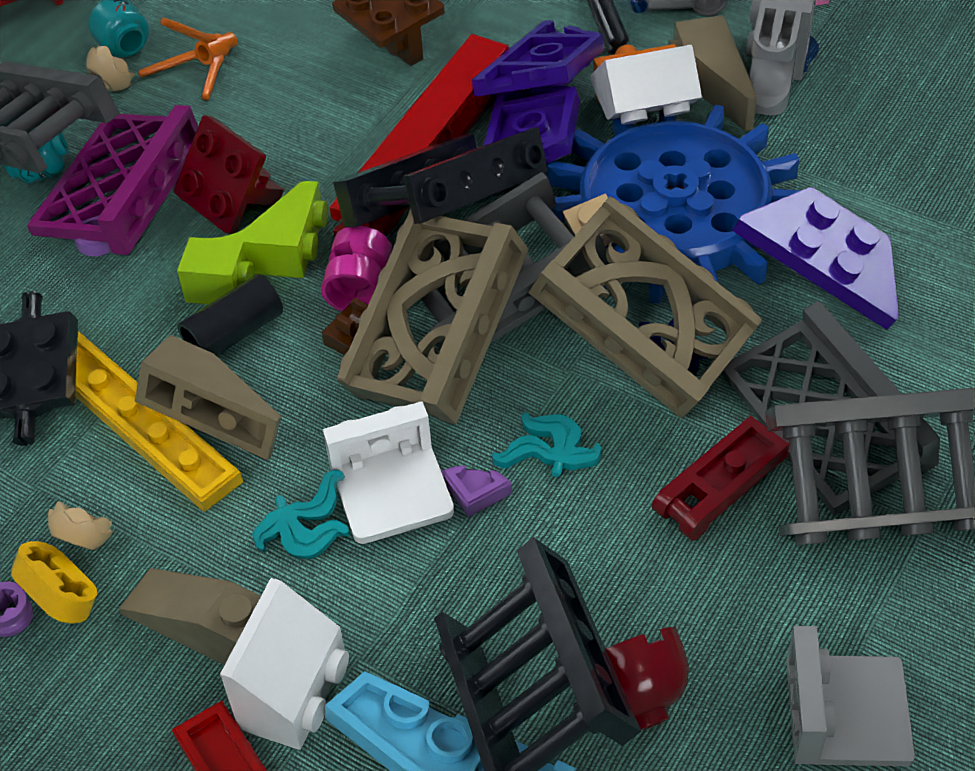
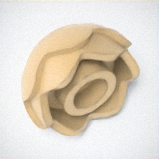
M107 46L92 47L88 52L86 70L90 75L100 76L107 90L111 92L121 91L132 85L130 81L135 74L129 72L125 60L113 57Z
M58 501L54 510L49 509L48 527L51 536L93 551L102 546L113 533V530H110L112 521L105 517L96 518L82 508H69L64 503Z

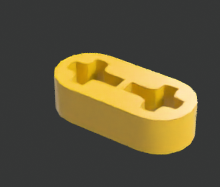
M30 541L21 544L18 548L11 568V576L14 581L53 619L70 624L81 623L87 620L97 597V588L94 583L55 546L44 542Z

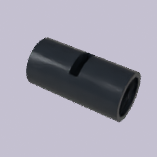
M256 274L178 323L177 327L182 340L218 356L243 338L283 313V305L270 282L262 275Z

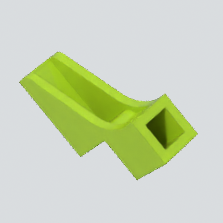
M303 181L298 183L254 222L237 233L217 238L189 237L177 269L185 302L210 304L253 277L254 274L304 278L309 260L314 261L317 257L319 228H325L328 219V203L321 200L319 182Z

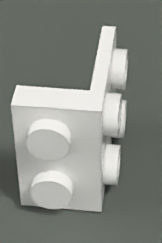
M422 401L407 406L393 407L388 411L357 420H347L338 425L323 429L331 471L340 470L345 476L344 480L338 482L337 490L353 538L357 543L366 544L448 520L453 516V501L432 450L429 418Z

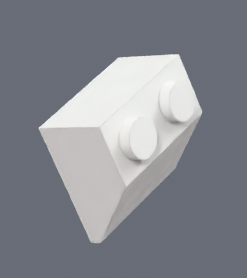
M692 44L605 60L590 75L592 86L607 120L620 118L622 125L647 120V113L663 110L664 117L690 112L689 105L702 98Z
M271 578L220 673L236 723L241 731L301 750L309 731L315 733L323 721L326 705L325 698L332 683L339 684L343 679L349 662V653L345 651L340 626L285 583Z

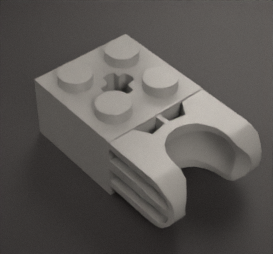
M816 0L752 1L750 23H753L752 30L754 31L749 32L746 56L753 57L749 79L757 96L755 113L778 115L786 110L792 80H802Z

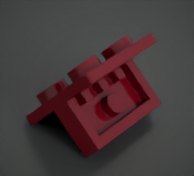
M203 115L175 185L174 194L227 234H234L238 229L247 204L274 205L281 199L284 189L270 180L271 174L262 168L266 160V155L213 116Z

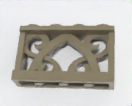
M612 196L607 198L556 258L545 267L529 291L530 295L681 419L701 400L709 390V387L762 322V318L753 312L751 306L745 300L731 294L715 281L713 275L707 269L693 263L677 250L675 244L669 238L655 232L639 219L637 213L631 207L621 204ZM601 234L608 236L626 251L624 253L615 251L610 242L606 249V258L609 262L607 265L601 261L595 249V239ZM582 250L591 270L574 277L565 268ZM645 282L664 286L672 309L674 327L661 323H651L636 328L627 321L628 302L620 283ZM603 286H606L613 296L615 308L610 307L599 298H608L609 296L608 291ZM704 316L726 333V339L723 343L711 345L695 339V334L707 336L717 329L708 327L704 322ZM651 336L664 337V338H666V339H669V340L673 341L674 344H672L671 342H669V341H667V340H663V341L661 342L662 345H663V347H664V350H663V349L660 348L657 344H655V343L650 339V337H651ZM693 352L704 357L715 358L699 379L688 371Z
M410 210L405 223L397 233L396 243L387 264L379 274L378 284L369 305L360 317L359 327L351 346L341 360L337 381L355 397L360 399H370L393 406H407L422 401L428 415L435 416L440 421L456 425L529 250L511 225L495 222L493 226L442 216L421 224H414ZM435 240L449 241L451 246L450 260L444 261L443 255L433 247L434 255L430 260L426 261ZM463 244L482 247V253L463 256ZM459 279H461L460 284L463 288L468 284L463 296L458 294ZM445 285L447 298L457 310L451 324L442 325L429 332L417 345L410 330L407 310L426 294ZM444 340L441 350L437 354L438 350L434 346ZM386 353H388V361L383 366H381ZM404 359L406 360L404 366L393 377L382 381L375 379L380 366L384 370L389 371L397 368ZM415 371L427 381L423 392L403 387Z

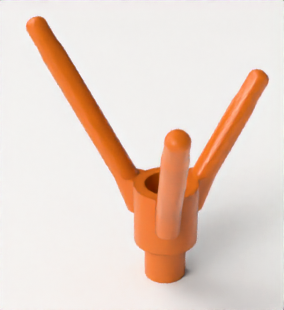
M165 17L160 20L162 26L199 41L195 44L194 50L140 69L138 75L143 78L188 61L199 59L201 63L210 65L202 93V99L208 101L224 57L229 54L230 49L238 44L236 35L232 32H227L223 35L219 33H204Z

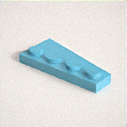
M366 671L325 705V719L389 771H484L466 717L459 714L455 718L448 717L429 708V700ZM516 741L520 753L529 747ZM557 760L555 765L547 763L538 771H576V768Z

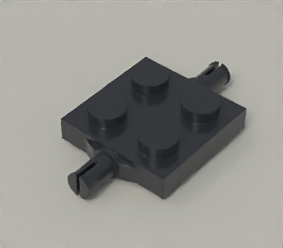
M29 291V294L27 292L22 294L21 317L18 320L0 324V419H15L13 442L20 446H27V443L30 445L35 443V418L51 409L75 405L78 319L70 311L41 316L43 296L35 291Z

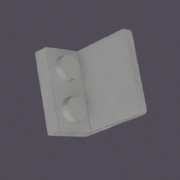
M793 626L786 663L795 764L911 766L915 753L902 660L899 657L830 656L828 649H819L817 626Z

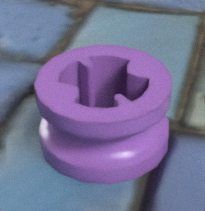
M10 581L0 582V611L5 610L4 615L0 616V636H14L29 626L33 618L34 609L26 592L17 583ZM14 602L16 608H7L8 603Z

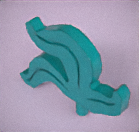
M525 412L521 416V423L524 430L530 435L521 436L514 440L506 451L502 453H492L493 464L497 467L507 469L524 459L535 457L547 465H552L551 475L559 477L563 468L577 470L597 465L602 447L599 443L595 444L592 449L579 447L581 428L573 419L565 415L552 414L532 418ZM538 437H550L554 447L551 448Z
M332 470L325 473L317 494L307 503L294 502L287 505L284 496H276L277 510L268 513L252 533L257 549L265 553L267 550L265 547L266 542L276 539L280 535L282 546L290 556L300 559H313L320 556L339 535L348 537L350 535L349 528L341 521L329 520L319 524L312 530L305 528L299 522L300 519L323 520L332 514L338 500L336 487L339 481L344 480V474L340 470Z

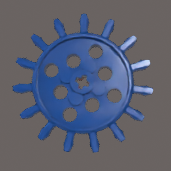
M716 104L707 115L704 124L676 121L677 115L664 117L663 110H660L659 122L637 127L633 123L622 125L621 119L616 118L613 119L612 130L616 136L605 144L580 129L575 130L572 153L588 161L585 167L556 161L549 163L548 179L552 187L580 192V195L554 197L556 206L551 210L561 222H565L563 211L606 193L607 197L612 196L621 204L631 207L637 213L639 219L658 234L669 238L675 244L677 250L696 265L707 269L713 275L715 281L718 282L717 270L734 264L757 285H760L766 280L768 262L753 250L756 247L755 245L733 232L732 229L743 214L801 191L772 189L774 184L797 179L799 158L794 153L762 162L756 154L767 147L769 127L761 123L738 139L722 131L724 106ZM615 242L611 243L615 251L619 253L626 252ZM648 283L649 302L659 304L665 293L664 286Z

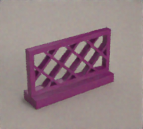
M175 105L168 116L119 114L108 123L101 122L27 224L31 235L108 242L113 254L129 255L179 178L198 128L191 107ZM115 129H128L109 138ZM156 132L154 137L146 141L143 140L144 137ZM138 141L139 144L116 154L115 150ZM110 153V157L89 166L93 160ZM137 160L135 165L127 169L124 168V165ZM117 168L120 172L96 182L95 178ZM89 181L91 182L92 185H89L69 195L73 188H76ZM118 188L115 194L107 198L104 197L103 194ZM96 197L100 199V201L81 210H75V207ZM68 210L72 213L57 221H50L53 217ZM100 215L97 219L99 225L82 224L81 222Z

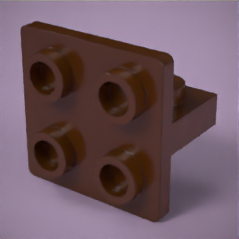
M335 0L332 2L335 13L377 46L386 47L392 55H397L410 66L423 60L421 26L445 13L444 4L439 0Z

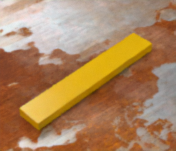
M78 331L75 397L203 512H206L243 483L241 472L189 426L135 402L138 382Z

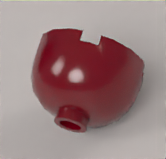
M676 627L659 629L663 637L662 641L659 639L648 644L645 634L606 648L641 731L669 720L670 717L666 708L681 699L687 687L689 664Z

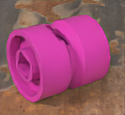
M367 226L346 227L337 232L321 284V294L327 304L341 312L354 298L369 305L378 284L379 274L382 268L386 266L392 252V245L385 235Z

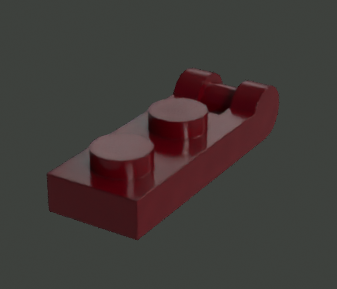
M750 415L667 484L656 495L651 507L662 518L668 519L671 517L679 524V531L691 541H695L705 533L714 519L788 457L790 445L774 432H767V427ZM690 495H693L700 501L693 508L684 502Z

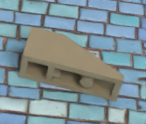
M724 15L675 22L674 39L669 40L668 45L675 44L677 47L692 44L702 97L713 106L715 104L724 106V115L744 131L753 130L757 96Z
M170 335L141 362L135 402L266 460H269L272 456L281 416L214 353Z
M150 568L119 610L121 615L225 665L261 595L227 580Z

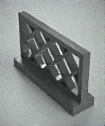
M820 301L803 309L802 321L734 358L721 372V375L764 426H766L765 411L769 409L771 399L806 403L901 394ZM799 340H802L811 350L809 361L782 358L783 350ZM751 367L770 369L767 385L746 383L739 374ZM778 370L805 374L802 390L774 387ZM813 375L835 378L840 384L838 394L830 395L809 392ZM758 397H763V401L761 402ZM920 418L921 427L916 428L921 474L939 464L940 437L923 418ZM888 421L868 423V432H863L867 469L870 476V494L877 492L900 478L898 460L889 466L868 463L871 444L893 447L896 450L894 430L888 429ZM835 426L815 428L816 436L827 437L824 456L812 454L814 467L821 468L820 474L814 468L817 495L835 516L850 507L848 489L836 495L826 483L828 469L846 472L845 460L831 457L835 439L842 440V435H836ZM875 426L881 433L874 432ZM772 431L783 439V431ZM789 446L788 459L791 461V453Z

